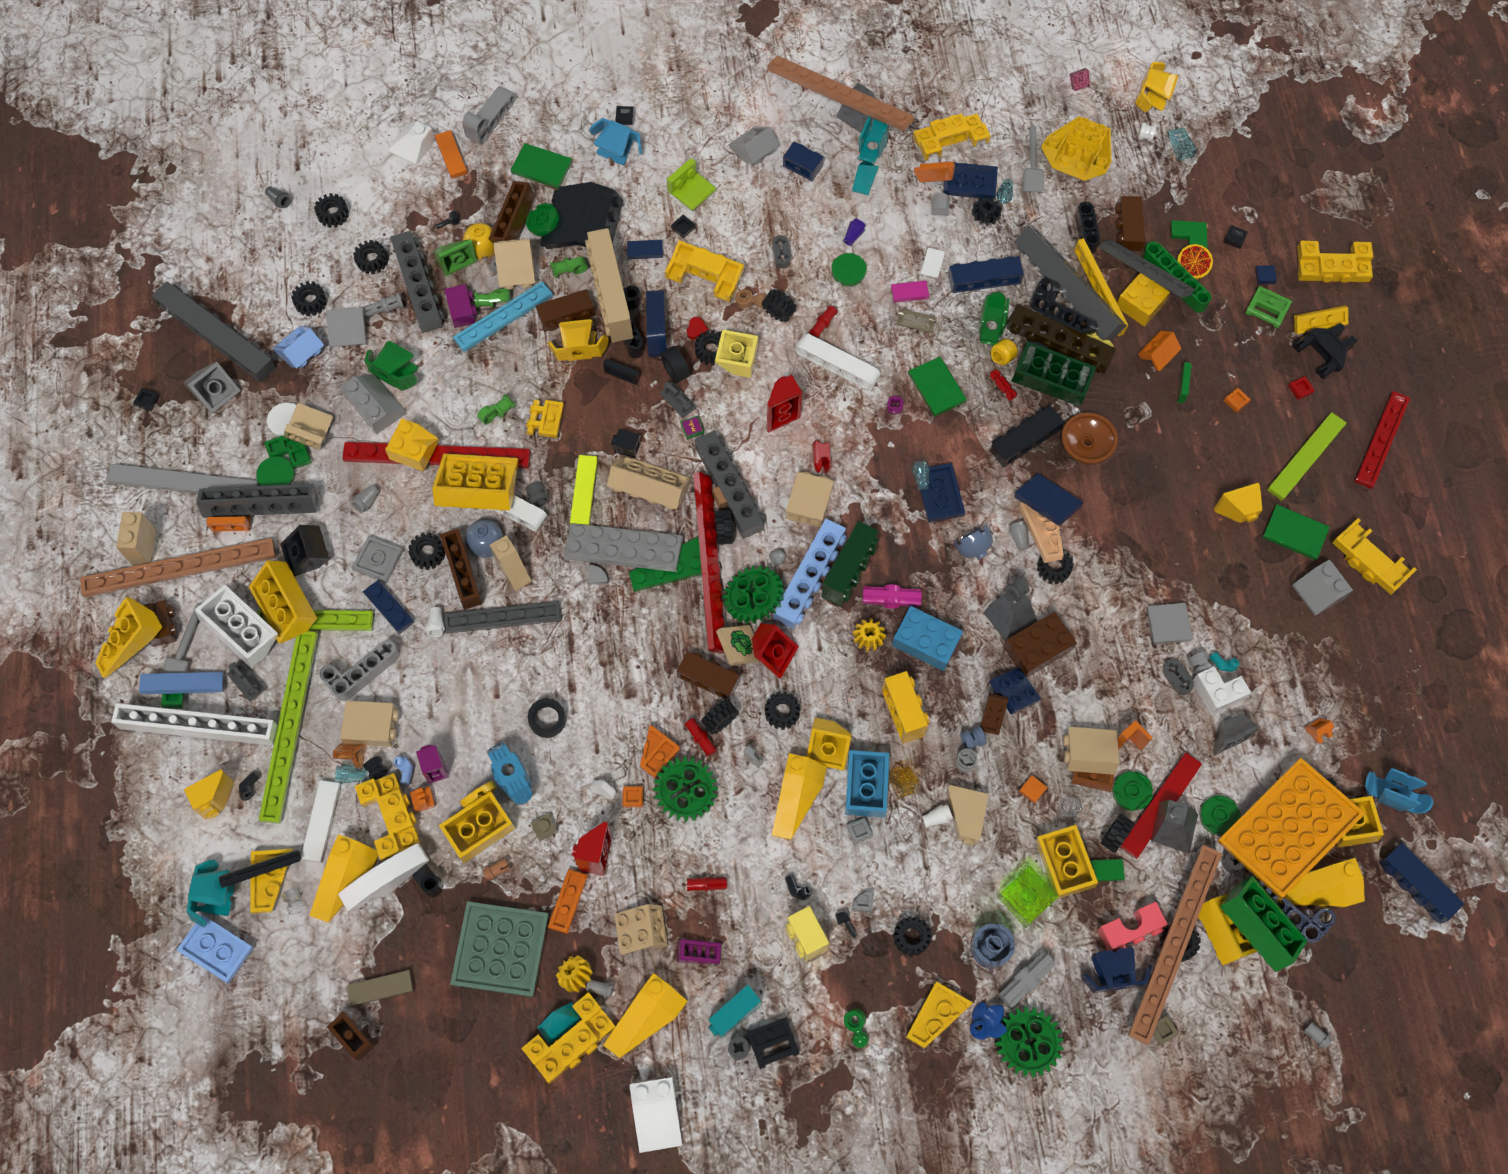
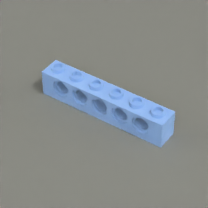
M828 519L824 520L783 595L784 600L779 602L781 607L775 609L776 614L774 613L773 620L793 630L797 624H801L805 608L809 609L813 602L811 598L813 593H818L822 585L820 582L822 577H826L829 573L830 562H834L838 556V547L840 545L843 546L847 539L845 527ZM831 541L833 544L828 546L824 542ZM821 556L825 560L818 561L815 558ZM814 572L816 576L810 577L807 573ZM806 588L808 591L801 593L798 589ZM797 604L799 607L792 609L790 605Z

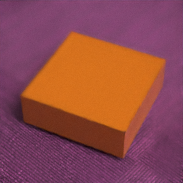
M1237 387L1223 401L1237 413L1251 399Z
M1031 775L1019 792L1035 804L1048 787Z
M623 786V808H643V786Z

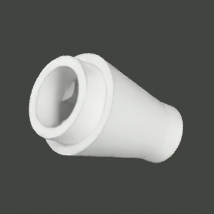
M439 607L430 609V615L425 628L428 636L440 637L445 631L442 609Z
M941 804L922 816L927 828L929 826L949 823L953 816L948 804Z

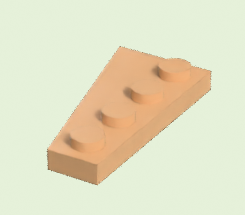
M1020 502L1019 509L1044 563L1062 560L1064 554L1059 533L1060 526L1023 502Z

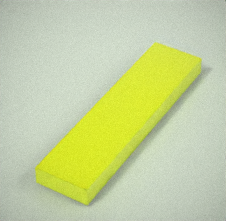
M579 455L570 525L571 523L590 524L598 463L597 456Z

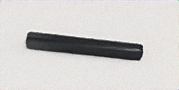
M294 850L221 875L218 878L219 884L224 888L300 862V852Z

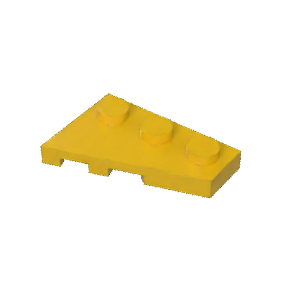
M293 849L251 851V865L291 852ZM288 866L250 878L251 914L273 912Z
M936 981L906 1038L923 1049L926 1048L973 1002Z

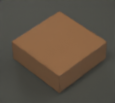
M719 486L713 488V499L719 510H726L727 501Z

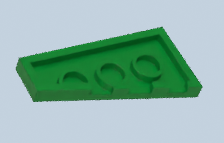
M698 537L682 545L677 572L636 568L629 572L633 591L637 592L702 575Z

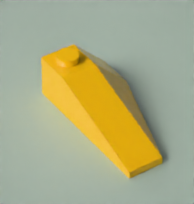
M126 597L114 614L116 617L115 623L108 629L110 635L107 643L102 644L95 664L103 678H107L152 641L162 628L153 611L130 597Z
M788 754L772 836L792 840L805 815L823 788L827 770L826 766L809 757Z
M338 834L330 851L309 916L329 923L344 906L338 894L375 867L379 858L377 850Z
M1356 858L1307 873L1285 897L1296 906L1315 905L1345 908L1365 901L1364 877ZM1277 898L1279 904L1284 905V901Z
M653 973L603 1046L617 1057H623L641 1044V1042L658 1032L662 1027L675 1020L688 1001L668 983Z

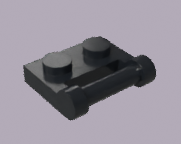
M786 1017L747 1032L760 1070L766 1068V1065L791 1055L797 1056L800 1054ZM788 1041L790 1047L762 1057V1050Z

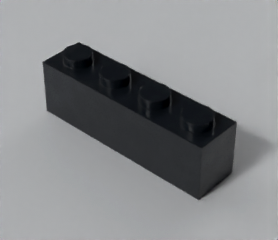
M1052 406L1046 409L1042 408L1034 417L1026 418L1017 428L1012 427L1005 436H999L994 439L990 452L1004 468L1061 431L1065 421Z

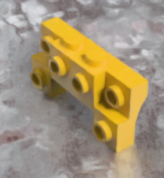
M978 113L966 117L963 114L951 115L950 117L930 122L929 127L913 131V140L921 150L925 161L929 159V155L937 153L938 157L941 156L942 147L966 141L968 136L973 147L977 146V142L980 140H985L986 143H989L991 137L985 122H981Z
M679 240L665 270V278L681 284L687 273L716 283L714 296L730 302L744 272V264L728 259L721 254L712 253L705 248H699Z
M1300 241L1297 246L1299 281L1370 282L1373 277L1371 242H1353L1350 247L1351 254L1320 253L1318 241Z
M1357 518L1333 541V544L1346 555L1345 560L1348 564L1360 572L1365 580L1373 585L1377 582L1392 595L1417 569L1415 567L1412 570L1407 568L1402 563L1405 560L1403 557L1396 563L1389 559L1366 538L1372 530L1369 528L1365 531L1358 524L1361 520Z
M395 773L378 780L373 778L354 786L360 804L363 807L378 802L389 835L375 840L374 844L382 862L415 844L421 845L414 826L417 823L413 811L409 812V798L406 793L403 794Z
M589 992L572 1006L582 1020L554 1044L548 1047L538 1034L521 1048L549 1084L569 1067L574 1069L581 1063L580 1058L586 1053L588 1055L592 1054L598 1048L597 1044L616 1027Z

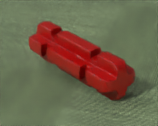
M998 369L993 370L990 373L991 379L996 381L995 384L1003 394L1006 393L1005 396L1009 401L1015 399L1018 395L1017 392L1011 389L1012 386L1004 376H1001V372Z

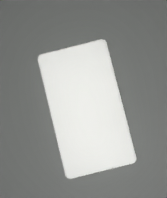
M928 248L921 274L938 278L945 252Z

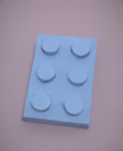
M201 915L207 922V926L201 927L195 923L177 948V951L229 984L254 947L209 918Z

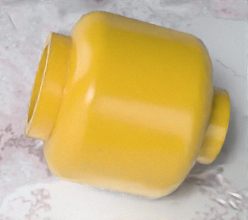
M1009 339L1000 340L990 351L992 360L1002 366L1013 361L1018 354L1015 343Z

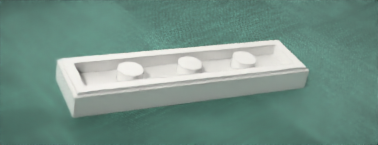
M319 781L301 855L302 860L318 863L323 861L341 787L340 783Z

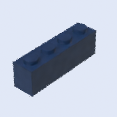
M1008 256L1002 259H989L980 262L973 261L966 264L957 263L949 266L948 271L952 293L1017 285L1022 283L1024 276L1019 256Z
M1403 843L1395 846L1379 862L1383 871L1392 876L1398 882L1400 888L1408 891L1413 896L1414 901L1418 905L1423 906L1429 912L1430 917L1440 924L1450 920L1465 904Z

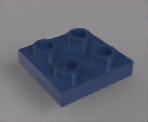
M1020 667L997 676L989 682L995 691L993 694L1008 697L1006 708L1011 715L1041 700Z

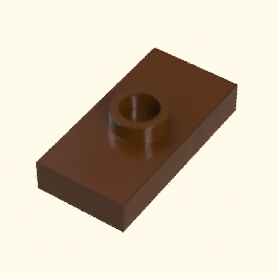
M988 694L980 725L983 732L999 735L1008 697Z

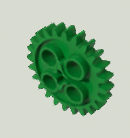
M752 565L751 570L745 567L744 573L738 571L739 576H732L734 581L727 582L730 588L724 589L726 593L723 596L725 600L724 605L733 619L737 618L740 623L744 620L748 624L751 620L753 624H756L757 619L763 622L764 616L770 618V612L776 614L774 608L781 607L778 601L784 600L782 594L785 593L783 589L784 584L779 575L774 570L770 571L769 567L763 569L760 565L757 570L754 565Z
M686 756L683 757L682 762L677 757L675 758V764L669 760L667 762L669 768L662 766L661 769L664 773L657 772L656 774L660 780L653 781L654 784L658 785V787L652 789L653 792L658 793L654 800H660L657 807H664L662 814L667 811L670 812L669 819L676 815L677 822L681 817H683L685 823L688 821V817L695 821L696 814L702 818V811L708 813L710 810L707 805L713 807L714 803L711 799L717 798V795L713 794V792L717 791L718 787L712 785L717 779L710 778L714 772L707 773L708 765L702 768V761L700 760L695 764L694 757H692L690 762H687ZM684 772H692L693 780H686ZM698 779L701 781L699 784L691 787L688 790V794L685 791L674 799H670V796L679 792L683 786L687 787ZM669 781L675 782L677 789L674 791L669 790L666 783ZM694 789H702L704 796L701 798L696 797ZM677 799H685L687 806L680 808L677 805Z
M1024 1007L1023 1013L1017 1008L1015 1009V1016L1009 1012L1007 1014L1009 1020L1006 1018L1001 1020L1007 1031L998 1037L1000 1041L994 1044V1046L1001 1048L996 1054H1003L1004 1056L1000 1062L1007 1061L1009 1063L1006 1068L1007 1070L1014 1067L1015 1075L1022 1071L1023 1078L1026 1077L1028 1072L1031 1078L1035 1077L1036 1072L1040 1077L1043 1076V1069L1048 1073L1051 1072L1049 1065L1056 1067L1057 1063L1054 1059L1062 1058L1057 1052L1064 1050L1062 1046H1059V1043L1063 1042L1064 1039L1058 1038V1034L1062 1030H1055L1054 1028L1058 1023L1049 1022L1052 1017L1051 1015L1046 1018L1043 1017L1044 1010L1036 1014V1007H1033L1031 1012L1028 1011L1027 1007ZM1031 1023H1035L1040 1027L1039 1034H1034L1030 1030ZM1021 1024L1025 1025L1026 1034L1023 1028L1021 1027ZM1011 1030H1017L1020 1033L1019 1041L1011 1038ZM1027 1038L1033 1040L1034 1043L1031 1046L1025 1044L1024 1041ZM1039 1044L1046 1045L1048 1049L1046 1055L1038 1051ZM1022 1050L1028 1054L1026 1062L1019 1059V1051ZM1032 1050H1033L1035 1056L1037 1057V1061H1035V1060L1033 1059Z

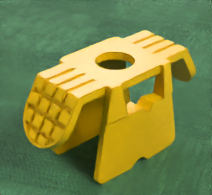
M1152 62L1145 73L1135 104L1144 112L1149 111L1152 106L1163 111L1166 105L1165 99L1170 100L1178 75L1165 72L1166 66L1164 62ZM1146 87L1149 88L1147 94L1144 93Z
M591 319L559 323L564 348H555L551 341H548L547 344L558 361H573L602 356L608 346L609 338L607 335H602L597 344H595L596 332L591 331L593 322Z

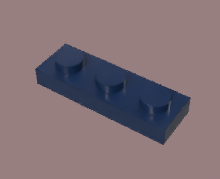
M379 580L363 591L364 595L398 634L414 623L413 619Z

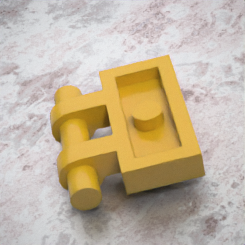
M533 400V405L530 406L529 410L531 413L530 418L526 423V434L533 435L534 430L539 429V436L557 438L564 403L545 400L544 406H540L539 400ZM539 414H542L541 421H537Z

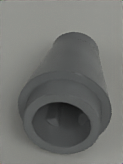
M272 186L267 187L265 190V195L278 208H286L290 204L291 199L287 192Z

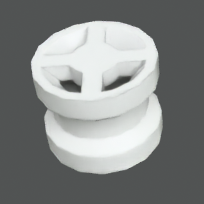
M1142 122L1138 139H1147L1148 142H1152L1156 125L1150 126Z

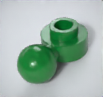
M855 1008L845 1014L844 1025L848 1030L854 1032L852 1036L853 1045L857 1048H864L869 1042L868 1035L862 1031L866 1024V1016L863 1011ZM857 1016L859 1022H856L853 1017Z

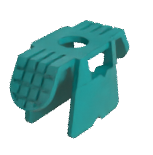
M868 116L858 139L860 155L857 157V160L874 165L876 159L880 158L883 149L886 147L890 125L874 118L870 129L871 117ZM870 142H875L878 144V148L872 150L867 145Z
M207 860L196 865L191 879L186 912L190 920L201 927H206L207 922L196 912L228 916L230 914L232 902L229 899L233 896L235 884L224 888L220 886L219 876L230 873V871L214 872L219 866L216 860ZM198 902H199V903H205V905H204V906H198Z

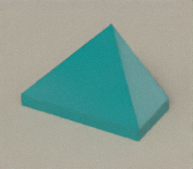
M861 162L857 168L852 191L869 196L879 166Z
M573 1002L553 1011L537 1027L549 1045L582 1020L572 1007L574 1005Z

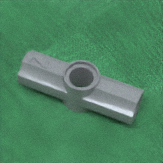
M1044 951L1040 953L999 994L1001 1000L1010 1008L1015 1006L1056 965L1053 959Z

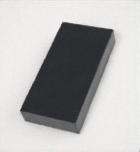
M605 358L603 362L605 373L629 383L638 384L640 380L639 371Z

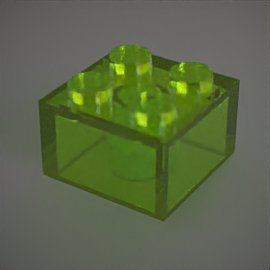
M1029 866L997 898L1027 928L1059 896Z

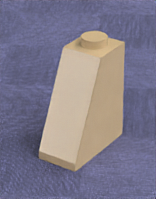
M506 535L490 544L496 564L515 592L532 582L515 547Z
M949 785L946 795L953 816L952 820L957 840L962 841V844L967 846L978 845L989 794Z

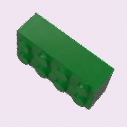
M1253 876L1235 885L1220 905L1224 913L1232 920L1238 930L1243 933L1252 947L1259 952L1275 973L1293 964L1308 942Z

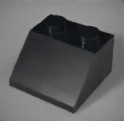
M299 525L280 544L285 562H287L294 577L320 568L329 559L320 527L316 525Z

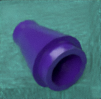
M859 219L850 221L843 242L848 246H852L865 232V223Z

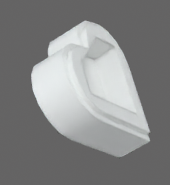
M595 780L590 786L593 792L612 800L616 795V790L606 781Z

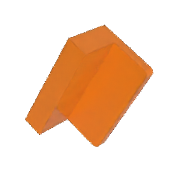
M953 161L920 164V167L914 168V173L919 182L948 181L953 179L955 164Z
M1159 331L1138 355L1141 359L1151 360L1156 371H1161L1181 350V346L1174 332Z
M251 516L207 517L206 524L212 532L250 531Z
M1135 720L1117 738L1118 749L1131 740L1142 751L1153 737Z

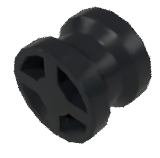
M381 756L373 757L363 765L364 769L369 772L370 780L373 778L374 780L380 779L389 771L383 765Z

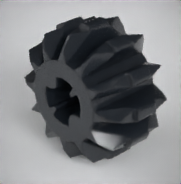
M987 195L984 199L979 197L978 201H975L973 204L972 216H974V221H979L980 225L983 223L986 226L990 223L994 225L996 220L999 221L1001 217L1002 206H999V201H994V197L988 199Z

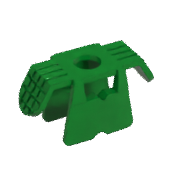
M1000 292L987 294L983 302L978 325V332L981 334L979 343L995 345L1005 331L1008 323L1009 298L1006 302L1005 295ZM989 321H994L998 327L991 330L986 324Z
M391 341L386 342L375 359L373 351L367 350L365 356L368 371L377 376L378 379L401 391L411 388L417 383V378L413 373L418 370V367L409 362L414 357L411 352Z

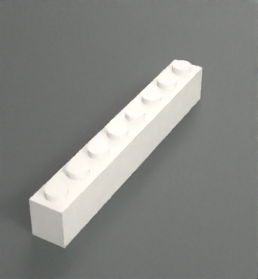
M119 703L115 705L111 721L117 728L123 730L274 746L278 727L274 720Z

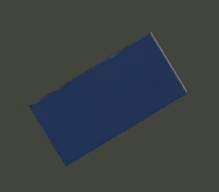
M662 239L627 241L628 260L663 258Z

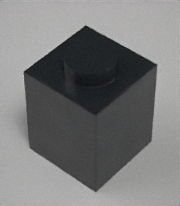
M619 429L617 435L614 434L611 441L614 453L636 458L641 445L640 434Z

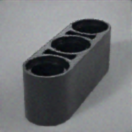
M1085 201L1079 204L1075 220L1079 239L1084 238L1093 254L1097 250L1100 235L1094 206L1090 202Z

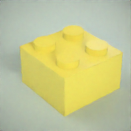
M810 906L787 917L785 931L789 939H794L796 942L794 948L799 958L803 957L806 962L828 950L829 942Z

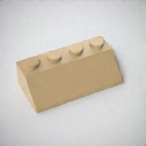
M622 455L611 465L607 486L611 487L614 491H623L629 493L632 497H641L647 499L650 503H659L667 509L677 510L683 503L692 478Z

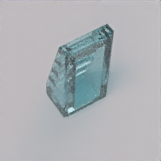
M1185 128L1167 131L1178 161L1195 157L1197 152L1196 146Z

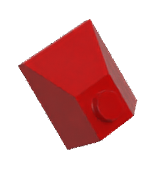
M761 623L752 637L754 657L777 678L781 679L799 646L773 624Z

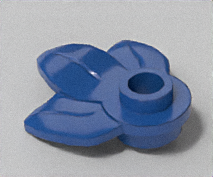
M984 1002L979 1003L972 1013L971 1035L978 1040L1002 1036L1007 1031V1028L1000 1023L1004 1015V1007L1001 1005L987 1007Z

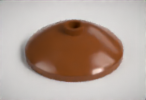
M1087 412L1073 416L1066 422L1061 436L1065 451L1073 459L1085 464H1098L1106 461L1113 455L1118 444V436L1113 424L1105 417L1096 413Z

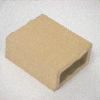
M530 238L494 242L499 287L504 286L505 289L515 288L514 285L531 287L532 283L536 282Z
M797 472L786 509L785 519L821 528L832 494L834 480H830V478L825 476H814L809 472Z
M122 512L116 548L131 565L151 563L157 530L142 512Z
M346 701L341 741L345 745L392 747V742L396 740L397 732L394 727L395 722H398L399 710H397L393 703Z
M1068 728L1067 734L1063 735V746H1066L1063 761L1067 763V771L1116 774L1119 766L1117 730Z

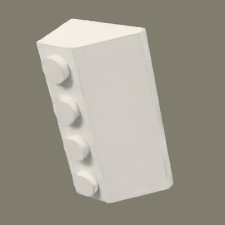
M226 585L195 609L198 619L251 669L267 656L278 636V633Z

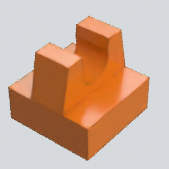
M1320 717L1306 725L1305 729L1307 734H1310L1316 743L1321 744L1323 742V734L1328 738L1333 737L1332 729H1334L1332 721Z
M430 786L410 792L416 813L436 807Z

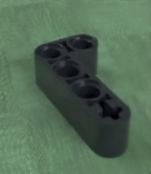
M1044 278L1039 282L1030 302L1033 310L1080 333L1090 335L1096 332L1098 327L1096 320L1055 301L1060 291L1059 282L1049 278ZM1051 283V289L1048 291L1047 286ZM1043 300L1044 304H1043V306L1040 308V307H1039L1040 301ZM1056 307H1058L1059 311L1055 315L1054 310ZM1073 314L1074 319L1070 322L1069 317ZM1081 323H1086L1088 327L1081 325Z
M628 286L623 288L630 315L633 338L623 340V343L630 357L640 358L644 353L643 340L630 313V310L636 309L641 304L640 290L636 286Z

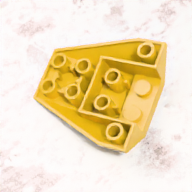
M1078 116L1048 135L1041 148L1053 169L1086 181L1106 174L1111 165V129L1103 124L1090 121L1088 118Z

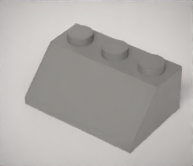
M375 375L354 376L340 386L345 398L376 435L406 414L404 409Z

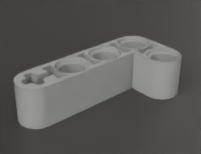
M498 86L476 115L468 112L464 116L462 125L465 136L479 144H483L514 104L516 94Z
M386 640L381 642L342 675L333 665H325L320 669L319 676L340 701H347L391 666L399 658V651L392 641ZM372 662H377L376 666L369 667ZM334 673L331 679H326L328 674ZM362 674L360 679L354 680L356 675ZM347 687L344 692L338 693L340 688Z

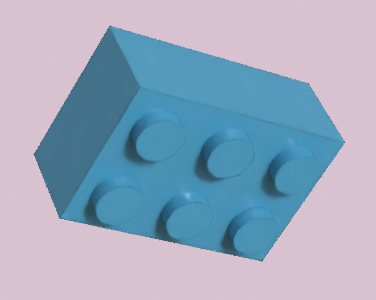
M910 606L893 639L892 646L945 671L962 637L963 631Z
M849 750L845 815L885 818L887 813L889 753Z

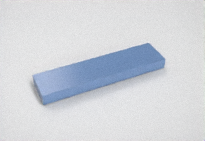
M223 672L140 674L139 693L223 692L224 675Z

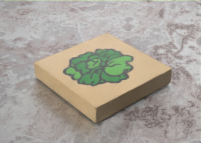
M750 625L719 628L716 631L730 666L759 662L754 657L752 645L754 634Z

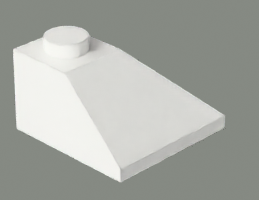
M418 121L405 125L387 151L417 166L435 142L432 128Z

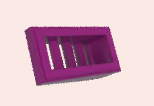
M686 939L678 941L676 962L720 964L721 943ZM685 947H688L687 956H684ZM693 947H696V957H693ZM702 947H705L704 958H701ZM710 948H714L713 959L710 958Z

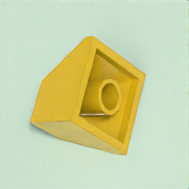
M1259 483L1224 493L1215 506L1214 511L1239 523L1245 521L1250 523L1257 520L1263 510Z
M815 717L807 757L826 767L844 771L852 734L835 721Z

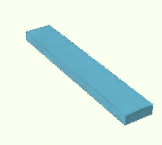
M542 281L453 336V339L464 353L536 308L535 305L544 303L552 298L553 293Z

